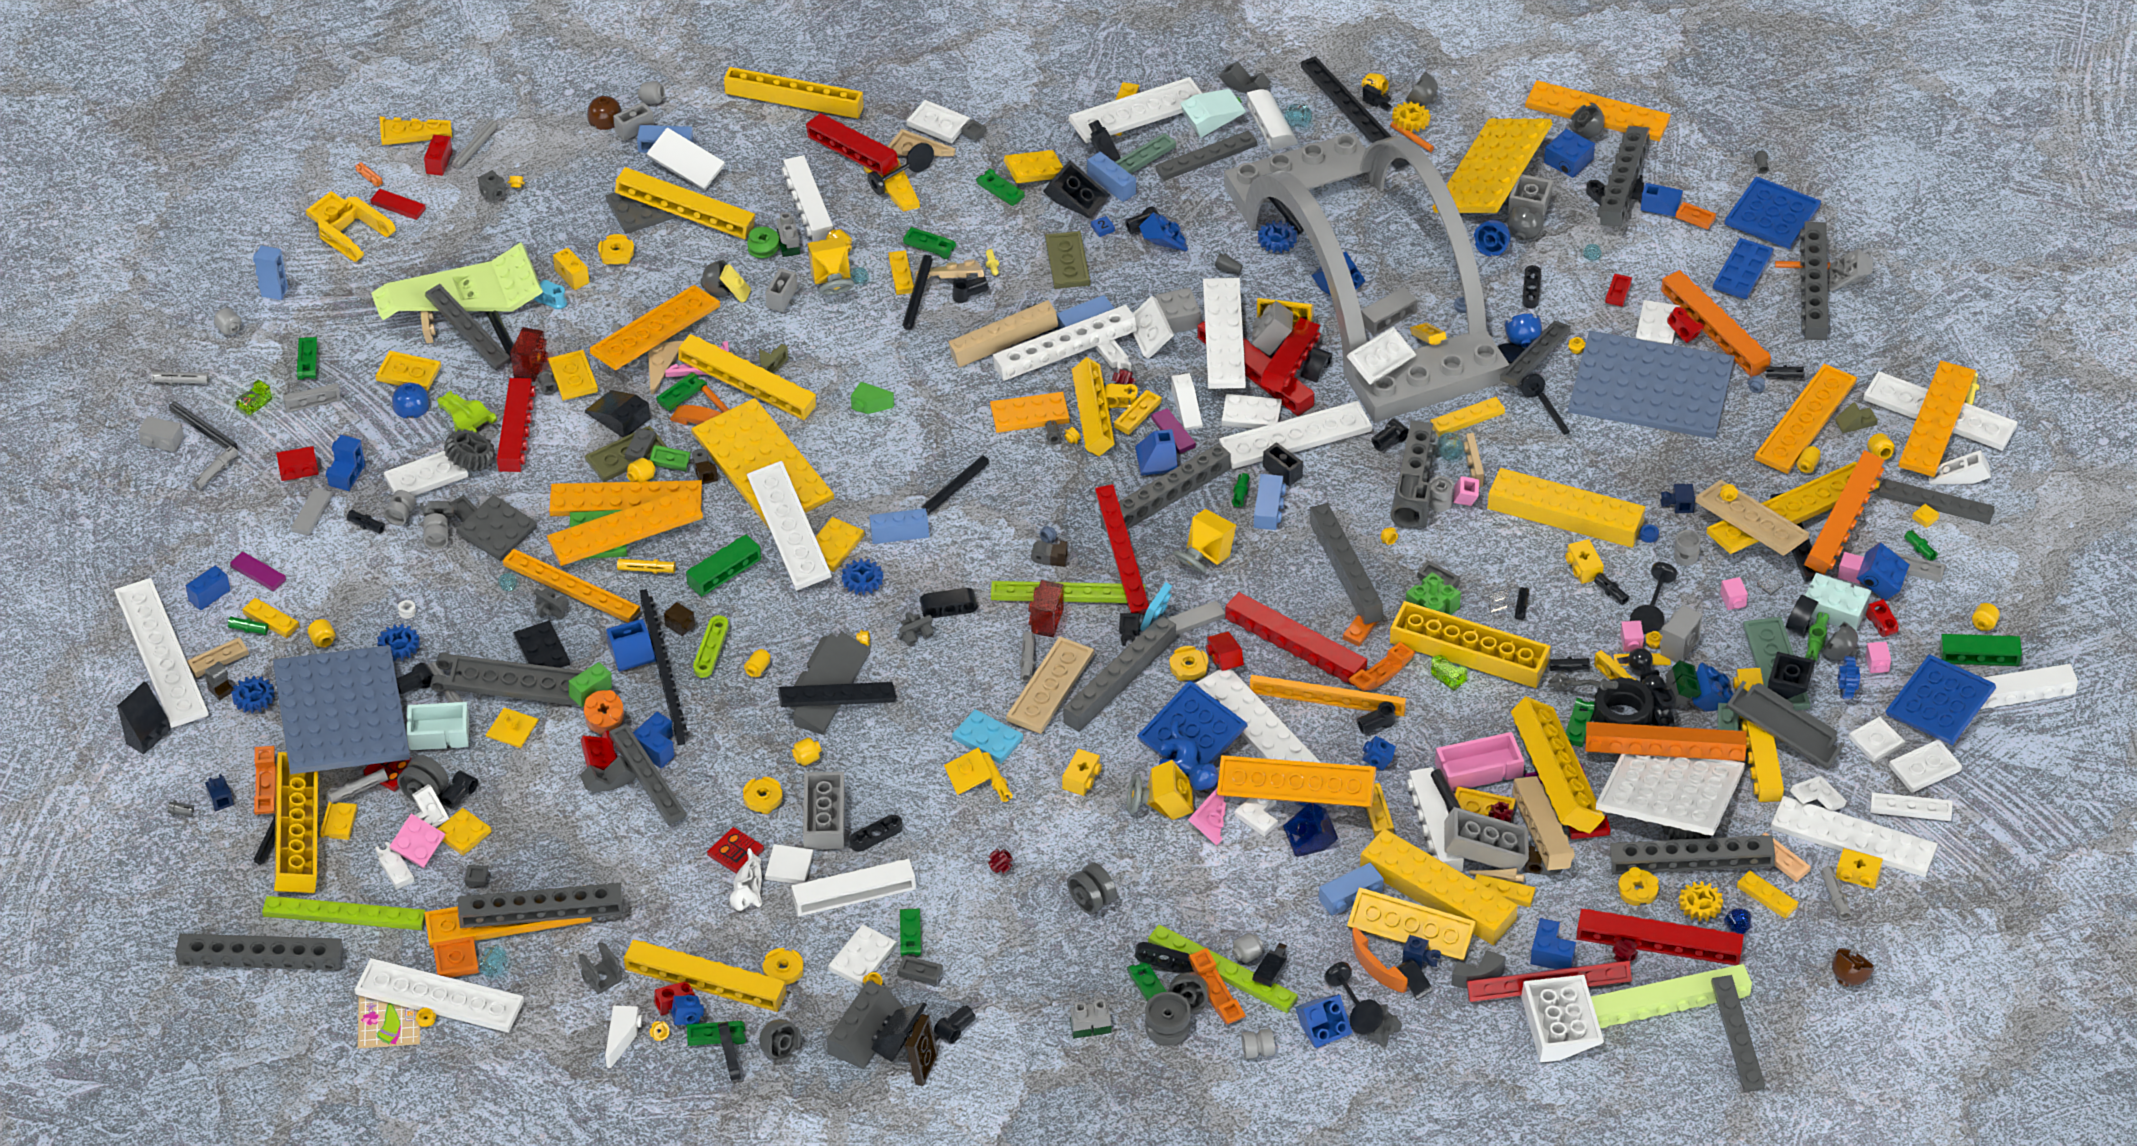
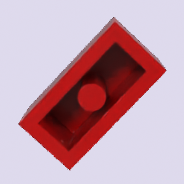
M433 134L424 156L426 174L444 175L453 153L450 136Z
M314 446L276 452L281 481L319 475Z
M1229 631L1207 637L1208 645L1205 646L1207 655L1212 657L1214 664L1218 665L1221 671L1244 665L1242 648Z

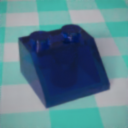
M1309 802L1283 825L1296 857L1325 851L1339 839L1326 808Z

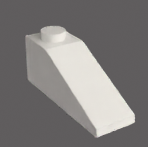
M1190 373L1171 376V392L1183 428L1185 430L1203 428Z
M1981 450L1940 464L1935 477L1929 476V483L1931 485L1974 484L1991 478L1989 463Z
M613 1005L605 1054L607 1068H612L637 1036L638 1027H642V1015H639L638 1007Z

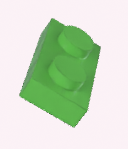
M654 445L650 461L656 466L687 471L691 452Z

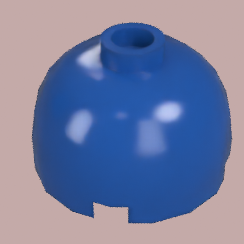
M1487 220L1479 225L1474 232L1476 248L1482 254L1490 257L1491 255L1499 256L1502 254L1511 241L1508 227L1499 220Z
M1533 314L1516 315L1512 317V321L1508 323L1507 320L1504 324L1506 335L1511 343L1524 348L1528 347L1542 332V323L1538 315L1537 318L1533 317Z
M413 382L398 386L392 396L394 412L408 419L407 416L418 418L424 415L429 409L427 391L420 384Z

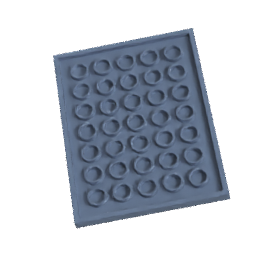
M1589 330L1568 406V413L1715 439L1735 356Z
M390 645L273 659L290 774L410 759Z

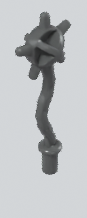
M1564 673L1556 674L1552 680L1548 681L1550 684L1547 685L1548 688L1554 687L1559 691H1564L1569 686L1594 685L1602 690L1618 688L1617 681H1607L1606 679H1602L1601 682L1593 679L1576 681V678H1569Z

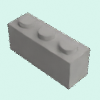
M1404 287L1394 291L1392 294L1379 299L1377 302L1361 310L1364 327L1372 335L1382 332L1417 313L1418 299Z

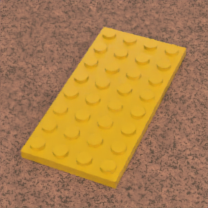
M1491 118L1487 120L1446 184L1459 213H1497L1553 125L1551 119ZM1434 204L1432 206L1434 213H1439Z
M756 398L691 428V433L768 528L769 526L748 480V473L782 461L804 513L834 499V493Z

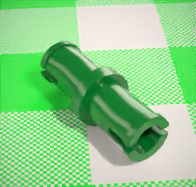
M1242 473V476L1241 474L1238 475L1237 484L1233 488L1232 504L1235 507H1242L1245 496L1248 494L1249 489L1247 486L1250 476L1246 473Z
M1914 530L1906 532L1904 539L1914 547L1917 553H1921L1928 561H1934L1937 558L1938 552L1928 545L1926 539L1919 537Z
M230 616L228 620V628L242 630L248 634L253 632L267 635L268 623L252 621L251 618L241 619Z

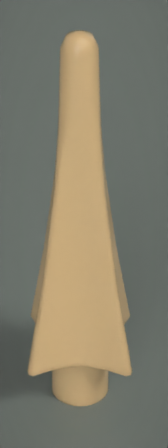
M1517 868L1469 871L1470 875L1476 876V874L1514 883H1524L1525 880L1524 874H1517Z

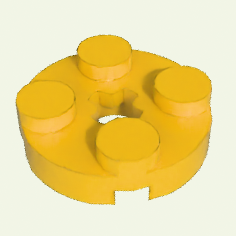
M612 234L607 236L603 242L601 240L598 244V254L602 259V263L606 265L628 264L634 255L633 241L628 240L627 236L622 234Z
M1183 646L1177 648L1172 657L1170 656L1169 667L1178 681L1203 678L1206 676L1208 669V656L1203 650L1201 652L1196 650L1194 646ZM1189 661L1190 663H1193V664L1187 665L1186 662Z
M762 777L759 780H756V778L751 779L743 788L744 804L749 809L761 812L762 814L771 813L773 809L781 804L783 799L780 783L771 777ZM759 793H766V796H759Z
M1632 867L1618 881L1620 897L1623 901L1633 906H1640V903L1646 902L1650 904L1657 898L1659 880L1648 871ZM1638 885V886H1641L1642 888H1639V889L1637 890V889H1635V886Z
M785 948L774 949L765 956V961L762 965L763 974L786 981V985L794 983L803 976V959L793 949L791 951L785 950ZM782 964L783 966H788L784 969H781L779 965Z

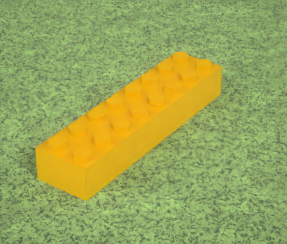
M1500 468L1488 493L1487 509L1633 548L1644 523L1646 506Z
M1406 601L1403 602L1390 627L1391 644L1396 645L1402 642L1414 651L1441 659L1440 657H1446V660L1533 688H1537L1550 660V645Z
M1525 696L1512 709L1511 714L1515 725L1519 729L1520 737L1524 740L1526 750L1533 760L1532 763L1539 773L1538 776L1544 784L1545 792L1549 795L1552 802L1551 805L1558 815V820L1565 826L1568 825L1578 831L1590 834L1605 817L1602 811L1596 810L1597 800L1557 713L1554 707Z
M278 752L276 764L274 891L315 893L317 881L318 771L290 774L287 752Z
M1383 829L1360 855V867L1371 862L1384 878V883L1425 907L1476 921L1473 934L1493 946L1517 920V904L1386 829Z

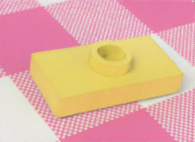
M730 264L725 265L720 276L721 281L741 303L745 302L751 288Z

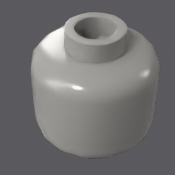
M658 81L644 82L641 84L640 89H638V98L646 105L658 104L665 97L664 86Z
M223 308L216 312L214 324L223 334L230 335L239 330L241 318L231 308Z
M1246 933L1233 942L1232 954L1236 960L1249 963L1262 954L1263 943L1258 935Z

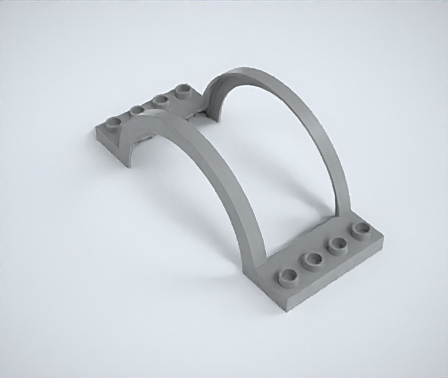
M1354 132L1344 133L1329 140L1310 143L1302 148L1285 153H1276L1271 157L1252 163H1243L1238 167L1224 171V187L1252 231L1256 230L1261 204L1270 201L1268 197H1274L1285 204L1304 229L1318 257L1333 300L1341 337L1344 376L1374 423L1503 383L1500 381V375L1510 365L1486 330L1482 287L1466 229L1442 177L1430 159L1416 144L1405 137L1392 136L1376 141L1365 149ZM1396 158H1403L1412 165L1426 186L1446 229L1462 283L1468 333L1443 340L1437 345H1427L1414 349L1413 351L1416 356L1370 385L1347 358L1350 352L1367 343L1361 309L1352 277L1332 227L1309 189L1319 186L1322 189L1326 184L1349 177L1356 179V175L1367 173L1369 183H1373L1377 190L1381 192L1384 189L1385 176L1391 162Z

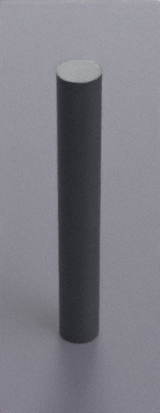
M1540 393L1538 398L1563 435H1567L1570 430L1545 393Z

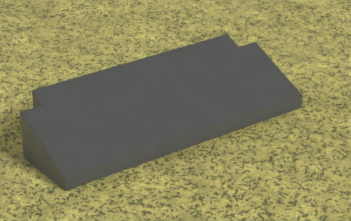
M843 631L839 633L838 637L831 633L828 636H823L807 662L809 670L801 672L794 686L852 684L870 654V648ZM840 705L790 707L795 710L793 713L794 726L823 735Z
M1742 681L1726 707L1828 770L1844 746L1843 742L1838 747L1834 745L1837 739L1836 730L1804 710L1795 711L1793 703L1761 683L1752 685L1750 690L1747 691L1744 689L1746 682Z

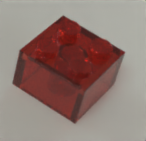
M522 327L510 352L514 378H532V382L536 381L537 375L542 371L544 362L546 363L548 360V352H546L547 340L544 338V331Z
M1041 580L1039 587H1035L1034 600L1029 603L1028 612H1031L1029 625H1031V632L1033 634L1054 638L1064 611V584Z

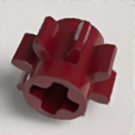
M1122 369L1119 370V373L1114 372L1112 381L1116 382L1115 384L1134 385L1136 379L1132 378V372Z
M1499 801L1495 805L1491 804L1488 817L1511 823L1514 810L1509 809V803L1506 804Z
M996 848L988 856L991 859L988 861V864L996 873L1002 871L1005 874L1013 866L1010 863L1013 861V857L1006 849L1000 851Z
M1630 939L1619 940L1612 950L1616 954L1613 959L1616 961L1629 960L1632 963L1638 955V951L1635 949L1637 944Z

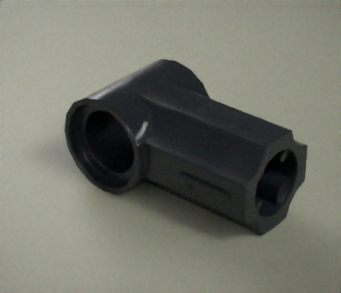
M1150 206L1142 214L1126 219L1125 225L1128 232L1133 234L1141 231L1139 226L1153 212L1159 216L1161 215L1155 207Z
M984 276L968 281L965 279L955 280L953 282L952 299L957 303H964L968 300L969 296L988 291L987 279Z
M1393 418L1386 424L1384 430L1371 438V442L1376 450L1383 451L1396 441L1403 442L1408 436L1409 429Z
M418 663L413 667L412 672L396 678L399 694L402 695L420 686L422 688H429L434 674L426 663Z
M1383 702L1379 704L1377 710L1357 718V724L1362 734H1367L1380 727H1392L1395 724V706L1390 702Z
M461 770L457 771L452 779V784L440 796L441 802L450 809L454 808L466 794H472L476 790L478 779Z
M962 1006L949 1018H941L936 1023L934 1032L949 1044H953L960 1037L961 1031L976 1020V1015L969 1006Z

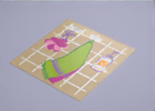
M359 996L358 1049L420 1044V1026L416 1021V1015L419 1010Z

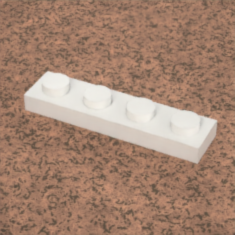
M1872 792L1870 813L1951 821L1952 801Z

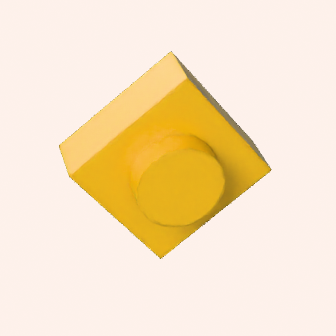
M1924 504L1913 513L1912 519L1928 528L1939 519L1940 513Z

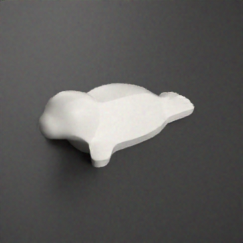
M750 848L747 851L748 861L734 878V891L730 895V904L737 911H742L752 903L757 907L762 905L760 897L762 882L761 859L753 854Z

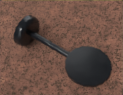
M922 142L916 144L909 151L906 164L884 177H881L875 171L868 173L867 179L873 191L877 195L885 193L886 186L884 181L907 168L918 173L926 170L934 158L932 146Z
M1503 343L1497 346L1510 364L1525 350L1520 345L1513 343ZM1539 374L1527 375L1521 381L1520 390L1528 398L1536 397L1544 390L1545 380Z
M1657 562L1652 565L1651 575L1658 580V584L1650 605L1637 607L1630 615V621H1641L1643 634L1652 631L1658 632L1664 625V614L1659 608L1655 607V603L1662 584L1671 583L1676 580L1678 572L1670 564Z
M1338 962L1329 967L1324 975V979L1332 987L1343 985L1356 1005L1350 1014L1351 1028L1357 1034H1370L1381 1024L1383 1019L1382 1007L1378 1002L1371 999L1359 1002L1347 984L1352 975L1351 967L1346 962Z

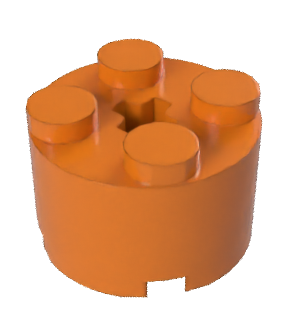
M601 690L586 698L584 716L587 727L591 731L603 735L605 730L611 731L622 725L624 721L623 703L615 692Z

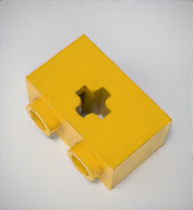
M568 247L553 254L554 270L573 290L590 283L588 267Z
M1590 539L1568 544L1565 558L1567 563L1571 564L1575 577H1578L1581 584L1594 581L1598 574L1603 573L1604 565Z
M1078 748L1062 776V789L1085 796L1087 790H1091L1093 787L1095 776H1098L1101 772L1100 755Z
M1843 848L1837 865L1836 878L1875 889L1881 872L1883 858Z

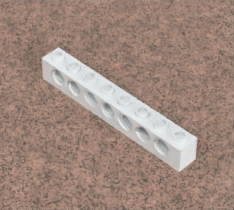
M1123 305L993 354L994 368L1003 381L1095 347L1100 342L1109 339L1113 340L1137 331L1135 316L1127 305Z

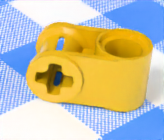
M1107 384L1105 386V394L1108 408H1129L1138 399L1136 396L1138 388L1133 384Z

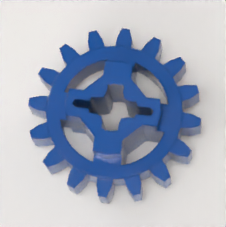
M1273 220L1272 224L1266 222V227L1261 226V230H1258V243H1261V248L1266 247L1267 252L1269 250H1272L1273 253L1276 251L1282 253L1283 250L1288 252L1289 247L1294 248V243H1297V231L1294 230V226L1289 227L1288 222L1282 224L1281 220L1279 223Z
M860 558L859 562L852 560V565L847 563L846 569H842L844 588L848 587V592L854 590L855 595L859 592L865 595L866 591L872 594V589L878 590L879 585L883 584V571L881 566H877L876 561L870 563V559H867L866 562H863V559Z
M393 624L392 629L386 627V632L381 631V636L377 637L378 647L387 646L386 643L390 645L393 661H396L397 658L404 661L405 656L411 658V653L416 654V649L420 647L419 635L415 629L411 630L410 625L404 628V624H401L400 627Z
M1845 656L1843 666L1839 665L1837 675L1838 689H1842L1843 699H1853L1855 690L1859 689L1860 667L1856 666L1855 657Z
M253 675L252 679L245 677L244 682L238 681L239 686H233L234 691L231 692L233 704L237 705L238 710L243 708L244 713L248 710H251V714L255 710L262 712V707L268 709V703L273 704V698L275 697L273 684H270L269 679L264 681L263 676L259 677V679H256L255 675Z

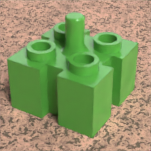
M1433 572L1422 580V586L1416 584L1406 592V602L1451 615L1460 608L1461 592L1450 584L1445 586L1444 580Z

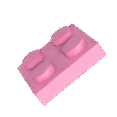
M411 813L389 848L424 869L444 839L445 833Z

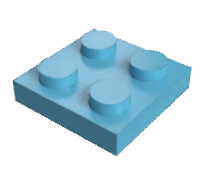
M1165 582L1151 602L1141 624V631L1146 630L1159 615L1164 614L1168 607L1166 604L1172 596L1170 594L1172 585Z

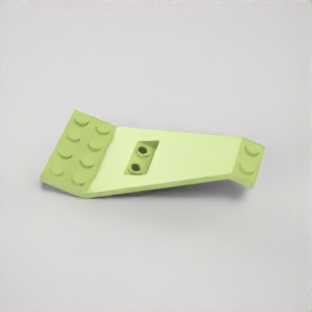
M520 242L492 261L386 283L371 294L379 316L385 320L398 311H439L425 297L426 291L439 283L467 312L514 311L543 293L526 248Z

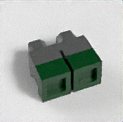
M1679 660L1665 674L1667 680L1665 684L1667 688L1672 689L1676 697V707L1674 709H1677L1680 705L1687 707L1688 700L1691 697L1697 698L1702 694L1699 681L1697 680L1695 665Z

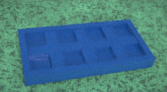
M1739 238L1714 281L1713 289L1747 300L1772 257L1774 248Z

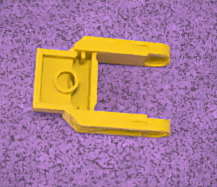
M330 191L306 210V215L318 223L319 238L353 262L360 260L364 256V252L340 231L351 224L355 218L360 219L385 237H389L396 231L395 225L390 219L358 197L343 199Z

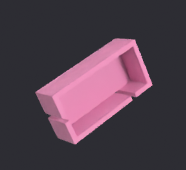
M1512 732L1436 748L1435 765L1437 769L1442 771L1452 792L1457 790V786L1472 788L1500 782L1503 777L1506 780L1523 777L1524 759Z

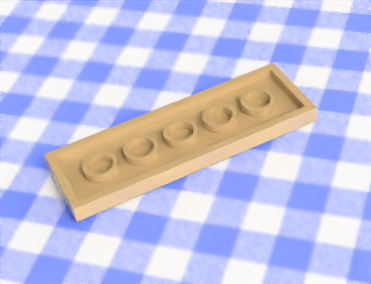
M1719 480L1696 496V503L1783 556L1809 538V532L1739 490L1737 498L1733 501L1722 500V497L1719 495L1721 487L1728 484L1723 480Z
M1059 636L1006 715V721L1042 734L1094 656V649Z

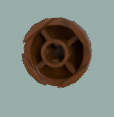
M596 97L588 106L587 119L591 126L593 124L599 130L615 128L613 116L622 112L619 102L613 97Z
M1838 948L1832 961V970L1838 978L1837 981L1846 987L1865 983L1875 969L1873 968L1874 965L1858 953L1854 956L1850 954L1851 950Z

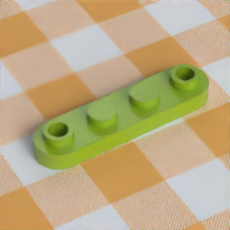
M716 615L709 620L693 664L694 674L698 677H708L714 670L729 629L728 619L725 616Z

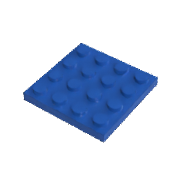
M1756 176L1726 217L1725 225L1791 249L1800 236V229H1804V222H1810L1820 208L1821 200Z
M1929 654L1886 709V715L1953 745L1994 692L1996 685L1989 680Z
M1189 680L1137 735V738L1161 756L1162 740L1173 739L1170 728L1172 722L1176 720L1179 722V733L1196 741L1198 763L1206 764L1214 763L1248 725L1247 722ZM1174 753L1170 759H1176L1177 753Z

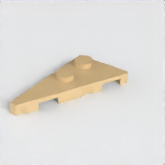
M901 129L887 146L897 152V156H907L911 148L921 142L932 146L934 156H954L956 154V149L904 129Z
M968 259L964 263L957 264L956 262L947 263L946 266L930 268L927 279L939 275L940 278H966L970 273H978V277H984V272L978 261Z
M683 341L662 342L648 350L651 395L658 391L663 377L666 378L665 370L670 368L677 360L678 348Z

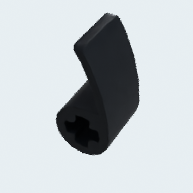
M1314 347L1305 362L1301 377L1317 383L1322 369L1329 367L1332 353Z
M1800 595L1787 620L1786 629L1805 636L1811 624L1810 617L1819 602L1805 595Z
M1409 959L1396 967L1408 979L1407 985L1416 1000L1421 999L1432 991V986L1414 960Z

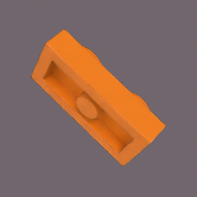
M1683 202L1677 210L1675 218L1708 230L1716 219V213Z
M1358 614L1344 632L1342 639L1360 647L1378 621L1364 625Z

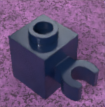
M1693 483L1674 484L1673 493L1661 492L1662 499H1660L1662 507L1673 504L1675 514L1694 513L1695 495Z
M219 774V778H208L205 786L214 811L233 806L232 794L224 776Z
M1409 935L1403 948L1402 963L1412 959L1421 970L1425 962L1432 967H1437L1438 960L1433 958L1440 959L1441 952L1439 950L1429 951V940Z

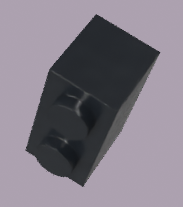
M1276 442L1263 451V467L1273 475L1283 476V482L1289 487L1303 477V461Z

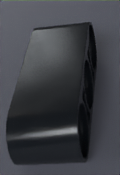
M972 588L931 592L920 597L923 616L931 615L932 619L972 613L978 607L975 592Z

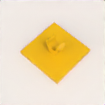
M504 707L486 733V737L521 748L539 719Z
M979 747L944 765L957 795L993 777Z

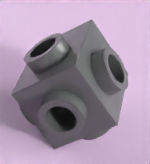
M493 170L477 177L481 195L490 202L506 195L505 180L499 177Z

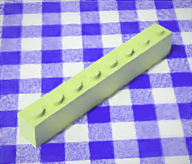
M1744 964L1591 996L1600 1028H1606L1611 1025L1625 1024L1629 1021L1644 1020L1648 1017L1666 1015L1671 1012L1685 1011L1690 1008L1704 1007L1708 1004L1717 1003L1711 984L1712 978L1732 975L1739 998L1750 996L1752 982Z

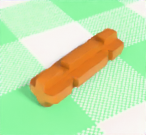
M359 162V164H356V171L372 182L373 185L379 187L383 184L382 177L364 163Z

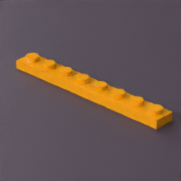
M513 549L503 560V566L627 623L632 622L640 612L639 605L516 549Z
M1251 675L1250 689L1259 695L1370 712L1377 710L1379 704L1390 702L1395 706L1396 716L1404 717L1406 698L1258 675Z

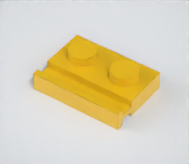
M328 802L320 836L322 838L329 836V838L349 840L358 810L357 804L339 802L332 804V802Z

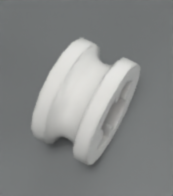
M405 600L399 603L400 617L409 619L416 614L414 602Z

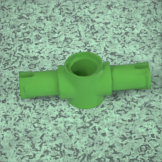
M1823 612L1817 614L1815 624L1809 629L1808 650L1805 658L1811 659L1813 657L1812 660L1816 661L1819 651L1825 646L1827 635L1826 626L1829 615L1824 613V617H1822Z

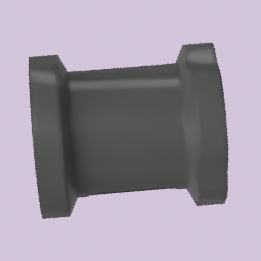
M550 370L541 371L537 375V380L542 385L541 391L546 395L553 394L557 390V383L554 382V375Z

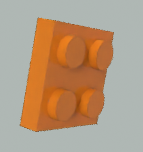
M473 936L433 943L437 975L451 978L479 973Z

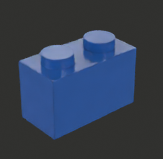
M216 565L185 585L188 601L200 611L230 591L228 575Z

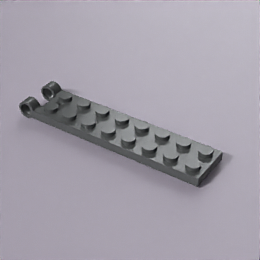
M441 652L438 654L436 666L443 670L451 668L450 676L434 675L430 684L431 689L436 692H443L445 689L579 706L569 697V680L583 671Z

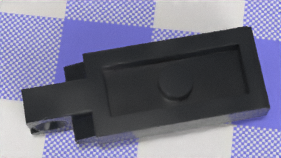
M1099 120L1088 124L1092 131L1090 133V140L1096 152H1102L1114 162L1121 159L1105 127H1102Z
M1279 943L1275 951L1270 950L1267 952L1253 974V981L1269 987L1273 986L1286 965L1287 956L1285 955L1287 945Z

